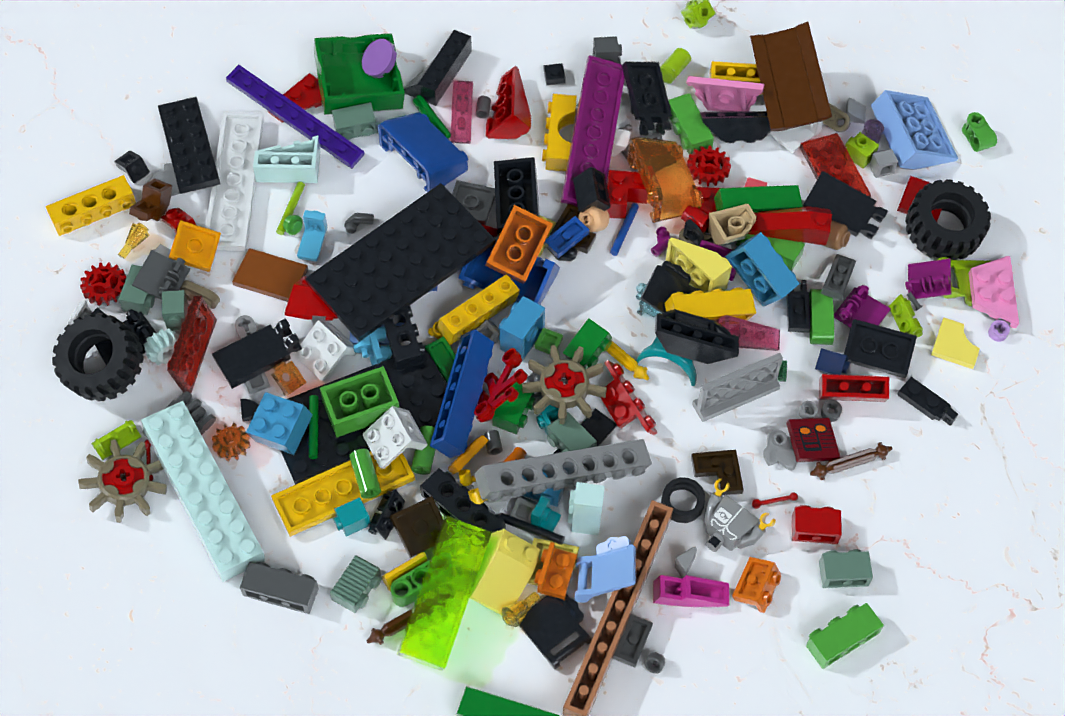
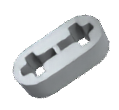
M248 315L240 316L235 321V328L239 339L258 331L253 318ZM245 323L249 328V331L246 332L244 327L242 326Z

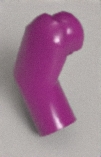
M663 226L656 230L657 244L651 248V253L656 257L667 249L668 240L670 239L669 231Z

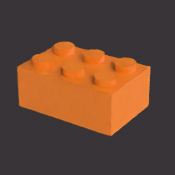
M514 205L485 266L503 275L507 274L511 279L524 284L553 223Z

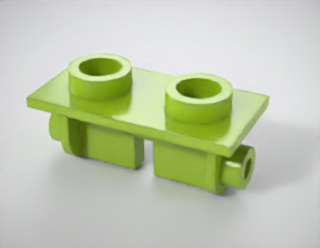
M900 294L888 307L891 308L890 311L899 330L915 335L918 338L923 335V327L917 318H913L915 312L910 300L903 298V295Z
M126 420L123 425L99 439L96 438L91 444L103 461L112 455V440L117 441L121 450L142 436L136 429L137 427L134 422Z

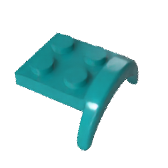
M657 336L652 345L646 347L636 359L637 363L647 357H662L673 361L687 373L691 386L696 385L697 374L693 364L694 360L667 353Z

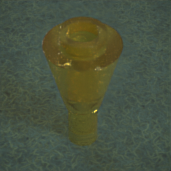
M132 223L125 245L118 253V256L125 259L132 249L150 236L148 233L149 229L141 223Z
M532 592L527 598L502 609L503 621L509 626L518 627L530 607L540 599L539 595L536 592Z

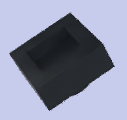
M563 63L543 65L546 85L564 84L566 82Z

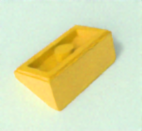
M425 552L418 554L382 576V580L390 592L391 585L396 579L428 561Z

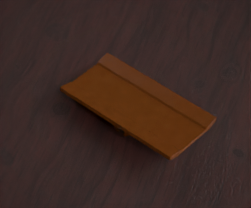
M809 21L793 28L765 35H751L750 39L760 84H764L762 93L771 131L788 130L831 118L832 113Z

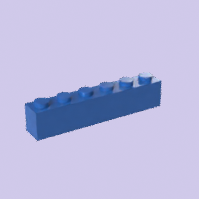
M476 329L461 335L430 443L431 447L448 458L463 454L467 449L468 437L473 428L474 410L483 391V382L488 373L489 360L493 354L494 342Z

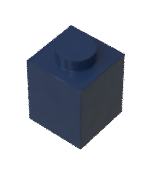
M821 348L815 370L829 375L848 374L851 362L848 361L849 357L847 355Z

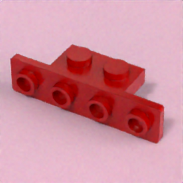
M609 360L604 362L614 380L605 386L606 397L600 398L617 426L622 429L638 417L646 432L656 435L658 433L655 429L656 422L644 411V408H646L645 404L639 397L636 398L633 393L635 388L622 375L624 374L622 367L618 363L614 364Z

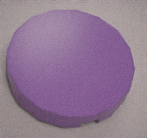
M378 39L372 42L367 47L362 58L364 72L373 78H381L383 74H388L392 70L397 58L394 44L386 39Z

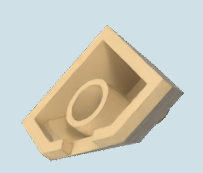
M749 204L709 213L708 232L717 245L745 239L755 223L756 216Z

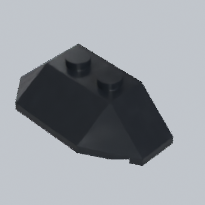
M767 111L700 112L702 122L725 143H735L736 141L754 143L756 140H763L771 132Z
M676 309L662 314L659 313L655 316V334L667 353L705 364L735 358L739 355V337L735 334L732 335L725 327L714 320Z

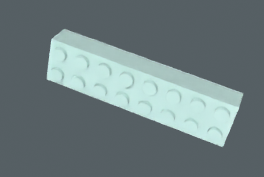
M184 401L141 419L144 432L221 581L224 582L245 572L249 562L256 564L257 562H265L264 552Z

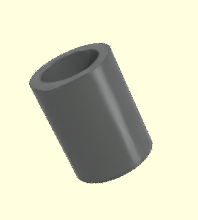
M479 96L477 99L475 114L479 118L489 117L491 99L488 96Z
M490 430L485 432L484 436L489 440L486 443L487 453L489 455L500 454L503 448L499 431Z

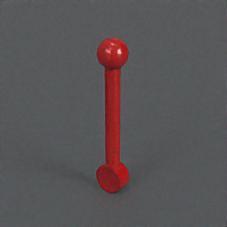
M147 439L144 441L146 444V465L151 463V444ZM152 474L149 475L150 481H153V480H154V477H153Z
M792 492L788 496L762 501L754 499L752 507L759 509L761 505L786 500L796 501L798 494Z

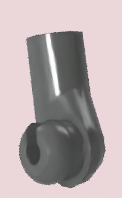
M354 213L345 221L344 227L346 232L350 234L355 233L357 226L361 223L373 224L374 215Z

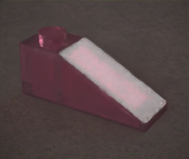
M453 81L452 143L471 144L474 100L473 81Z
M728 315L715 320L732 335L735 334L739 337V348L778 351L780 348V329Z

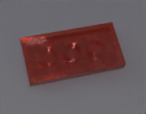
M838 133L800 144V150L816 180L823 170L871 197L870 191Z
M194 296L191 304L188 306L186 319L181 325V333L178 341L175 342L171 360L167 364V371L183 393L186 391L192 393L217 322L216 317L202 296Z

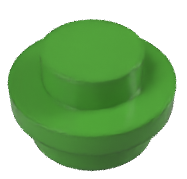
M289 215L285 218L283 228L289 235H296L302 229L303 220L300 216Z

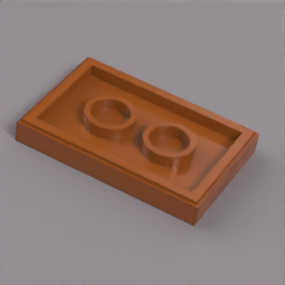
M249 248L232 283L233 286L288 302L293 285L306 275L308 265Z

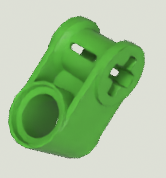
M978 112L970 113L967 117V123L962 127V133L971 144L972 149L975 152H979L996 146V133L991 129L984 116Z

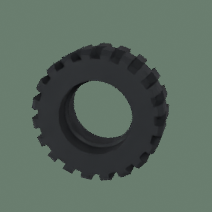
M946 179L945 182L937 180L933 184L928 183L923 189L919 190L907 211L905 223L907 224V234H911L909 239L913 244H917L916 248L919 251L926 252V256L930 258L933 256L937 257V259L946 257L951 260L967 258L968 255H972L977 250L990 229L991 213L988 211L989 206L987 202L982 200L984 197L980 193H976L974 191L975 188L972 186L967 187L961 181L956 183L953 180ZM942 209V211L954 214L962 222L964 229L955 231L942 227L936 222L931 211Z
M90 313L85 314L84 319L80 317L74 319V323L71 326L68 324L64 328L65 332L62 335L59 334L56 339L59 342L53 347L52 352L55 354V357H52V365L56 367L54 368L56 376L60 378V382L69 390L90 401L94 399L98 402L105 401L106 397L111 400L117 398V393L119 392L124 394L128 391L126 387L129 384L133 386L136 382L134 379L136 374L140 375L142 370L139 364L143 363L144 356L140 353L143 351V347L139 342L138 336L112 315L107 316L105 313H97L96 316ZM102 341H112L113 353L109 363L99 372L85 374L84 359L91 347Z

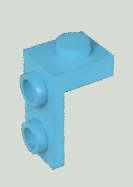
M305 210L303 215L305 230L298 249L297 258L316 262L318 261L328 229L326 214L319 211Z

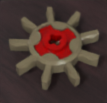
M551 346L550 357L553 362L546 367L532 359L529 360L528 369L541 377L540 381L522 383L523 393L541 392L543 398L533 406L534 414L536 415L543 412L548 405L559 408V424L564 425L567 418L566 409L577 406L587 418H590L592 416V409L585 401L587 395L606 397V387L589 384L590 378L603 373V364L599 363L585 369L580 364L583 359V347H578L572 360H561L556 346Z
M112 440L111 453L113 457L106 462L88 454L86 457L87 463L99 471L98 476L78 479L79 489L99 488L100 494L89 503V509L92 513L108 501L116 505L114 511L116 522L121 523L124 516V506L136 503L140 511L146 516L151 514L149 504L143 498L148 491L166 495V484L150 481L149 475L163 470L160 461L157 460L148 465L141 461L146 451V444L141 441L134 454L131 456L121 455L119 444L116 440Z

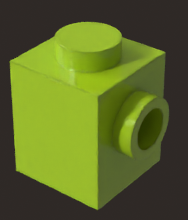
M859 132L855 137H850L846 142L844 156L864 169L871 162L873 153L878 151L879 144Z

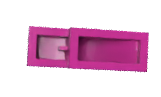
M660 575L653 581V603L681 607H728L730 605L729 583L687 575L683 578Z

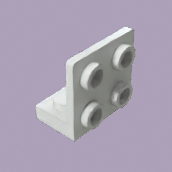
M823 121L783 131H771L769 134L790 153H793L820 133Z
M320 320L316 322L301 342L302 349L294 352V355L320 380L326 379L342 356H355L357 354L353 349L354 344L334 325Z
M395 406L390 407L363 433L367 445L382 469H385L406 448L423 450L428 445L409 410Z

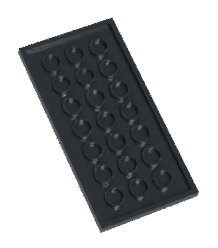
M440 183L307 276L305 280L360 342L493 246L495 238Z
M425 350V355H422L423 364L398 371L393 357L288 398L287 400L302 404L309 410V397L311 395L318 396V458H309V424L294 455L280 450L294 484L296 485L350 461V454L358 449H368L369 452L371 451L363 437V433L369 427L336 437L322 401L320 387L384 366L399 402V408L409 410L419 430L422 426L435 427L447 386L428 352Z

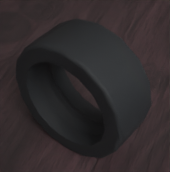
M679 477L671 480L665 486L661 504L674 508L671 520L677 523H689L695 521L701 515L705 505V492L697 481ZM677 490H687L696 497L697 504L695 508L689 511L678 510L670 503L671 494Z

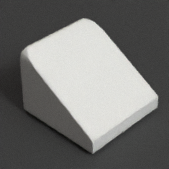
M621 129L615 131L611 157H615L627 148L631 135L630 131Z
M83 299L76 307L68 321L69 325L74 323V319L78 317L84 319L85 314L91 313L86 300Z

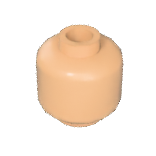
M592 206L579 214V220L589 229V232L603 231L609 224L610 217L608 211H603L596 206Z

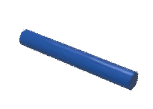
M636 203L631 204L610 250V254L613 256L618 255L639 209V205Z

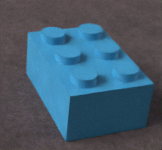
M761 232L742 242L725 256L763 307L784 298L800 284L794 272L789 270L783 262L782 256L776 253L769 239Z

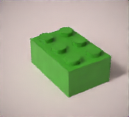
M384 366L320 387L322 401L336 437L371 426L392 406L399 408V402Z

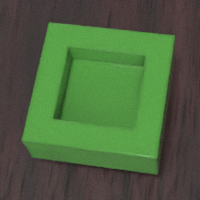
M543 327L535 343V349L550 355L551 346L555 345L558 349L563 340V335Z

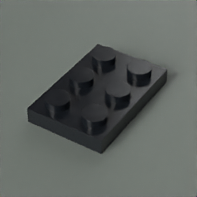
M853 319L844 355L849 357L848 361L852 364L906 378L917 336Z

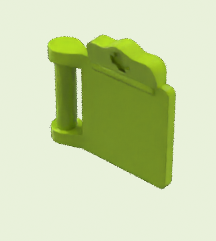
M942 257V258H939V259H937V260L949 259V258ZM951 260V268L953 267L958 288L952 287L951 282V295L943 297L946 299L964 297L965 304L972 306L969 271L971 268L991 262V260Z

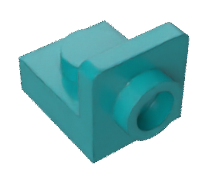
M548 405L536 417L540 429L544 428L546 434L547 426L551 424V421L554 422L558 419L559 408Z
M542 495L531 513V524L553 532L561 519V514L553 511L550 508V499Z

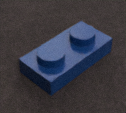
M574 216L545 240L544 245L559 258L589 234V229Z

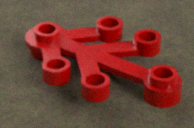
M511 348L504 353L502 361L506 366L500 378L493 372L485 376L484 383L487 384L490 396L483 390L479 397L478 405L474 410L476 419L481 423L491 420L495 414V409L506 400L509 402L516 400L519 392L511 386L516 382L522 384L528 378V374L523 369H518L508 379L512 369L518 367L522 362L521 354L515 348Z

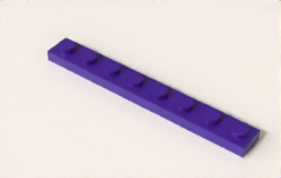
M238 64L226 77V81L309 140H312L314 136H318L320 147L349 168L353 169L365 155L362 149Z

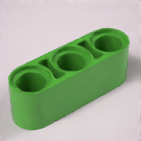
M810 288V344L833 345V298L821 294L822 289Z
M439 554L396 579L391 585L393 602L399 607L408 606L448 582L453 575L451 559L447 555ZM439 566L447 567L445 571L437 570ZM419 578L427 579V582L423 584L417 583L416 581ZM399 590L407 591V594L399 596L396 593Z

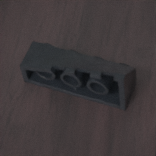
M454 29L433 61L404 87V93L414 98L420 95L427 103L437 106L471 54L472 37Z

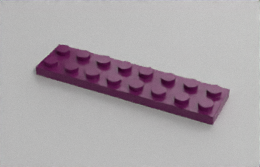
M591 55L587 57L561 203L578 207L573 179L591 166L605 174L607 183L625 80L622 64Z

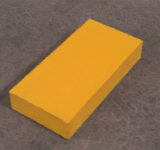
M484 435L477 437L467 447L466 451L450 464L447 470L452 475L458 473L489 440Z

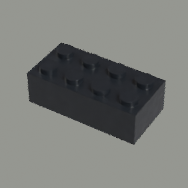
M535 157L494 161L496 224L499 237L514 205L540 217L538 180Z

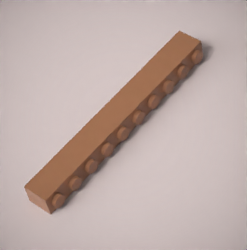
M653 500L651 501L633 543L636 547L635 584L612 592L563 706L562 716L590 715L613 660L614 653L668 529L674 508Z

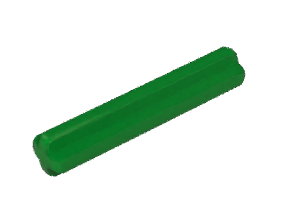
M417 95L413 99V104L419 112L427 115L430 122L446 138H451V133L422 96Z

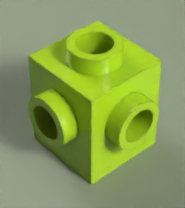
M691 0L686 3V7L681 11L684 21L689 28H702L706 26L708 20L716 14L709 0Z

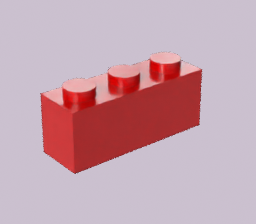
M822 374L819 378V400L886 402L889 399L890 377Z

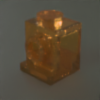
M283 360L273 367L275 372L271 376L282 390L284 396L290 395L307 383L293 361L285 363ZM284 373L289 375L288 381H284L282 378Z

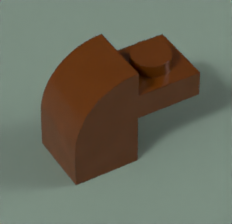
M156 178L144 184L142 200L130 206L129 214L141 221H149L150 219L159 221L166 213L170 204L172 185Z

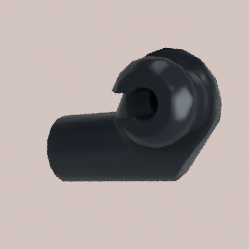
M572 247L561 257L557 258L549 250L558 261L571 262L576 259L578 253L577 249Z

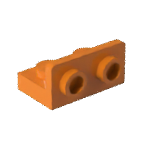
M550 542L549 548H544L541 562L544 563L542 570L538 569L534 583L538 584L537 592L565 600L577 554L555 548V543Z
M749 557L732 595L733 599L738 602L755 605L759 612L765 613L767 606L772 602L773 592L781 581V573L775 562Z

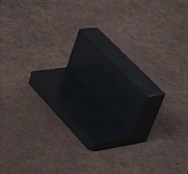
M591 166L573 179L578 211L583 213L592 206H596L603 211L611 208L604 173Z

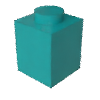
M360 497L335 508L336 517L333 518L338 531L343 530L346 537L368 527L370 517Z

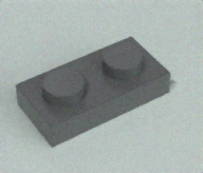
M631 614L613 659L636 668L653 622Z

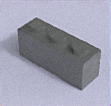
M249 562L240 585V590L244 597L310 614L319 587L317 580L310 575L302 574L300 576L293 574L285 568L278 570L271 568L263 562H257V564Z

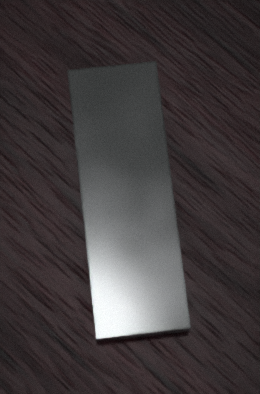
M836 254L821 294L841 301L856 260Z

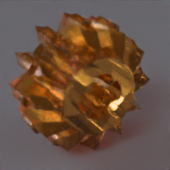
M224 423V429H216L217 435L212 436V442L214 443L212 448L217 452L220 459L225 457L229 462L234 457L238 461L239 455L246 456V449H249L251 446L250 436L246 433L243 426L237 428V425L233 423L231 427H228Z

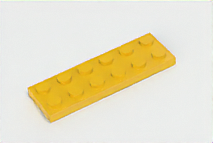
M370 451L381 488V493L373 498L364 499L361 497L351 461L271 495L289 536L291 537L335 517V508L359 497L364 504L386 494L387 491H393V489L415 481V476L403 453L385 469H382Z

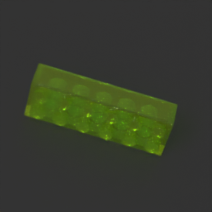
M449 516L444 519L396 655L439 671L446 668L492 532Z

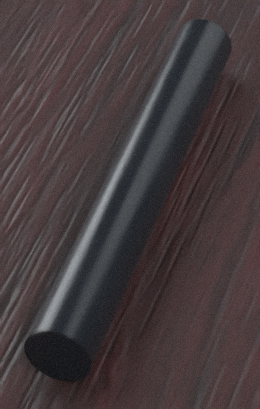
M504 513L500 515L507 525L560 545L565 540V536Z

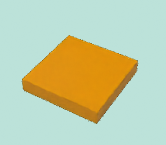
M180 220L169 258L172 260L181 258L185 261L184 265L210 272L221 233Z

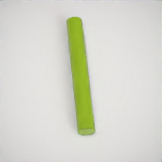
M297 182L276 230V233L279 235H284L285 233L283 222L287 216L293 214L305 187L303 182Z

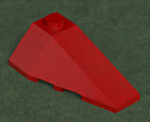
M515 65L501 77L496 92L499 97L496 103L492 104L491 110L494 112L492 118H488L486 123L485 137L488 139H518L520 136L527 134L531 129V113L519 68Z
M810 206L754 213L756 221L748 232L750 235H757L761 232L764 236L826 246L831 230L832 213L830 209Z
M307 276L302 277L293 285L285 309V316L312 320L313 316H325L327 321L338 319L306 283L305 278Z

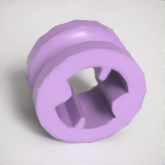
M996 320L991 324L988 335L992 340L1002 342L1007 338L1010 327L1005 321ZM996 328H999L1002 334L998 333V330H996Z

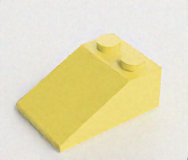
M673 237L668 240L665 261L681 266L691 276L689 283L691 286L701 289L705 293L715 289H723V291L727 289L732 266L726 258H722L717 252Z
M505 529L488 534L468 598L504 617H508L535 570L541 549Z

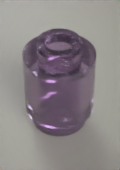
M876 119L867 120L862 133L879 144L884 131V125Z

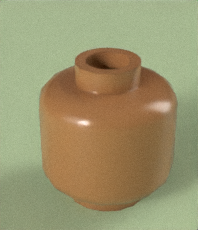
M831 220L829 238L824 247L834 250L846 247L850 239V232L847 226Z

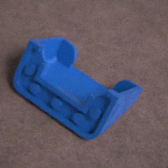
M417 112L388 119L378 125L380 146L385 151L390 150L392 152L396 150L417 171V178H422L426 182V186H424L426 192H429L440 183L444 186L468 170V156L462 150L460 151L446 138L424 113Z
M495 244L462 268L458 278L464 281L463 286L473 290L475 287L485 289L504 276L485 266ZM537 257L524 284L511 279L520 289L516 302H519L524 296L541 305L561 267L548 259L544 261L541 257Z

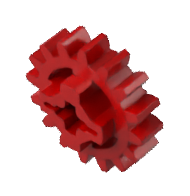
M711 145L708 146V149L701 146L700 151L694 149L693 154H689L686 166L688 168V175H692L693 181L698 179L699 185L706 182L707 187H709L710 183L717 186L718 181L723 183L725 178L729 177L731 170L730 157H725V151L720 153L719 147L712 150Z
M100 262L97 268L92 265V271H85L86 277H81L80 279L82 282L80 288L84 298L88 299L91 304L96 301L98 306H101L102 302L109 306L111 300L117 303V297H120L127 278L124 270H120L117 264L112 267L110 262L106 266H103L102 262Z

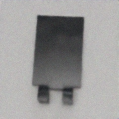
M624 62L622 68L635 120H640V136H647L649 134L648 131L655 130L654 123H657L656 133H661L662 136L665 135V131L672 129L668 121L672 118V113L659 62Z
M823 170L803 204V207L810 206L830 209L832 221L846 225L850 234L855 237L860 232L869 239H872L879 229L876 225L868 224L871 217L881 223L888 213V210L874 206L876 200Z
M286 318L279 321L275 328H272L270 324L212 353L214 361L231 389L290 360V353L302 349L296 333L292 334L289 328L290 324Z

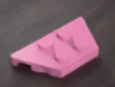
M688 76L686 81L688 86L694 87L696 90L695 95L703 102L707 110L718 112L749 111L756 102L758 95L762 94L764 84L717 78Z
M1006 256L971 268L969 271L972 307L980 312L987 313L996 320L1000 317L1010 322V327L1017 328L1019 318L1011 257Z

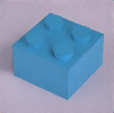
M524 296L519 302H515L510 310V315L507 318H503L499 325L500 350L506 352L511 348H515L521 354L523 361L536 343L543 327L545 328V307Z
M265 392L246 433L255 442L294 455L311 420L312 413L302 404Z

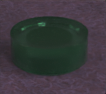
M782 360L777 377L778 382H786L787 360Z

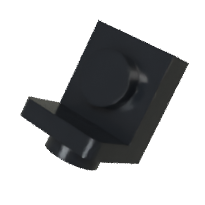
M131 150L114 161L117 168L127 173L133 183L138 182L150 173L142 157Z

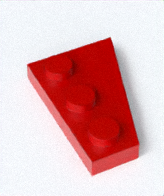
M308 73L283 94L304 110L313 106L315 108L322 106L319 82L311 73ZM268 111L269 114H271L273 117H275L277 120H279L281 123H283V121H282L281 119H279L278 117H276L275 115H273L271 112Z

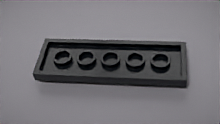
M197 96L158 105L179 193L183 194L220 185Z

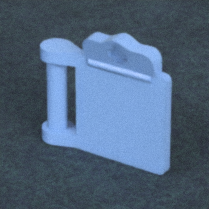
M626 536L619 538L610 537L607 541L597 545V555L581 556L576 559L578 590L575 591V601L585 603L595 596L635 584L636 547L631 544V541ZM592 566L591 589H587V572Z

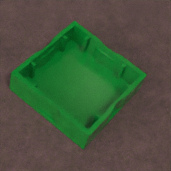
M392 33L371 34L359 37L314 38V58L324 115L332 114V110L370 102L373 111L403 109L405 93L397 63L395 62L392 70L388 74H383L381 78L371 77L362 68V58L367 47L378 39H386L394 44Z

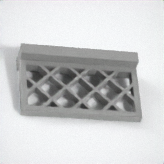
M781 353L701 385L699 398L693 400L692 403L701 421L705 422L779 390L781 385L777 377L783 360Z

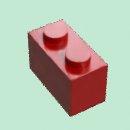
M808 505L794 508L791 516L792 541L826 544L839 543L842 536L841 510L834 509L833 507L811 508Z

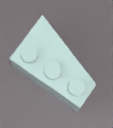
M314 136L312 140L304 142L294 141L292 145L284 147L277 145L255 151L253 169L256 182L318 183L321 152L319 137Z
M581 482L576 483V490H571L569 500L568 523L572 524L571 532L599 536L605 486Z

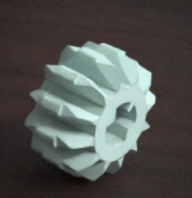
M170 328L165 331L160 329L158 333L153 332V336L147 337V342L144 344L148 359L157 365L161 363L166 365L168 361H174V358L180 356V351L183 350L181 338Z

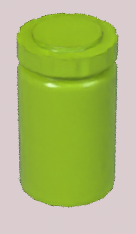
M680 47L676 48L660 66L665 83H672L691 62V55L688 51Z

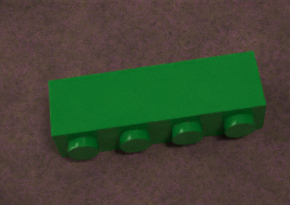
M798 185L719 188L714 197L716 211L749 204L754 213L803 207Z
M467 686L457 711V716H560Z

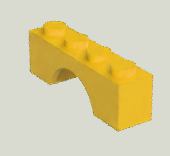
M553 94L552 102L548 101L547 113L551 114V117L546 118V129H549V133H545L544 145H547V149H543L542 161L546 162V170H567L571 143L564 140L559 132L564 127L575 124L576 95Z

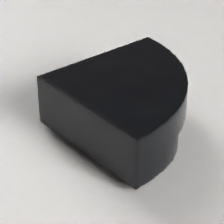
M688 219L684 226L683 236L700 246L701 240H704V235L701 229L692 220Z
M240 399L242 421H251L259 404L250 399Z

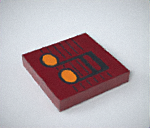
M830 418L789 419L786 422L797 462L831 461L840 458Z

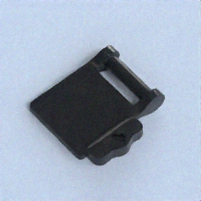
M664 261L661 265L655 267L642 293L641 300L660 313L666 312L665 302L673 293L683 292L684 294H691L701 289L689 284L691 276L681 266Z
M567 593L565 600L547 595L516 618L518 626L554 670L560 667V662L586 644L588 646L592 641L587 631L579 625L584 620V614L579 609L578 602L570 598ZM576 632L579 636L555 655L550 652V650Z

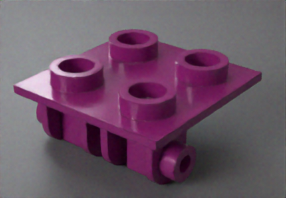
M951 259L908 264V281L905 282L908 293L911 292L916 299L951 295Z
M866 285L853 288L834 313V318L850 328L853 319L880 325L891 308L869 296V288Z

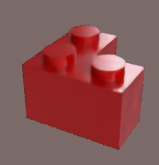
M609 170L607 188L611 208L607 211L610 218L625 219L627 202L647 204L650 173Z

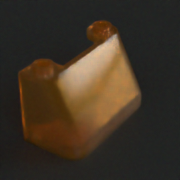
M644 137L629 139L627 161L630 168L638 169L648 194L647 202L653 206V212H650L653 223L681 217L683 211L689 205L698 209L701 208L703 195L701 191H698L684 160L681 145H678L676 141Z

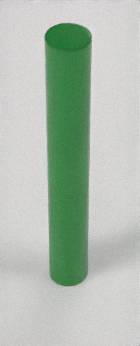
M311 395L309 397V411L312 413L309 422V458L316 459L318 458V396Z

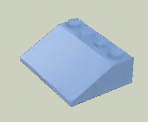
M885 90L871 104L874 116L878 120L882 128L881 130L889 143V147L893 150L900 168L915 170L958 160L928 97Z

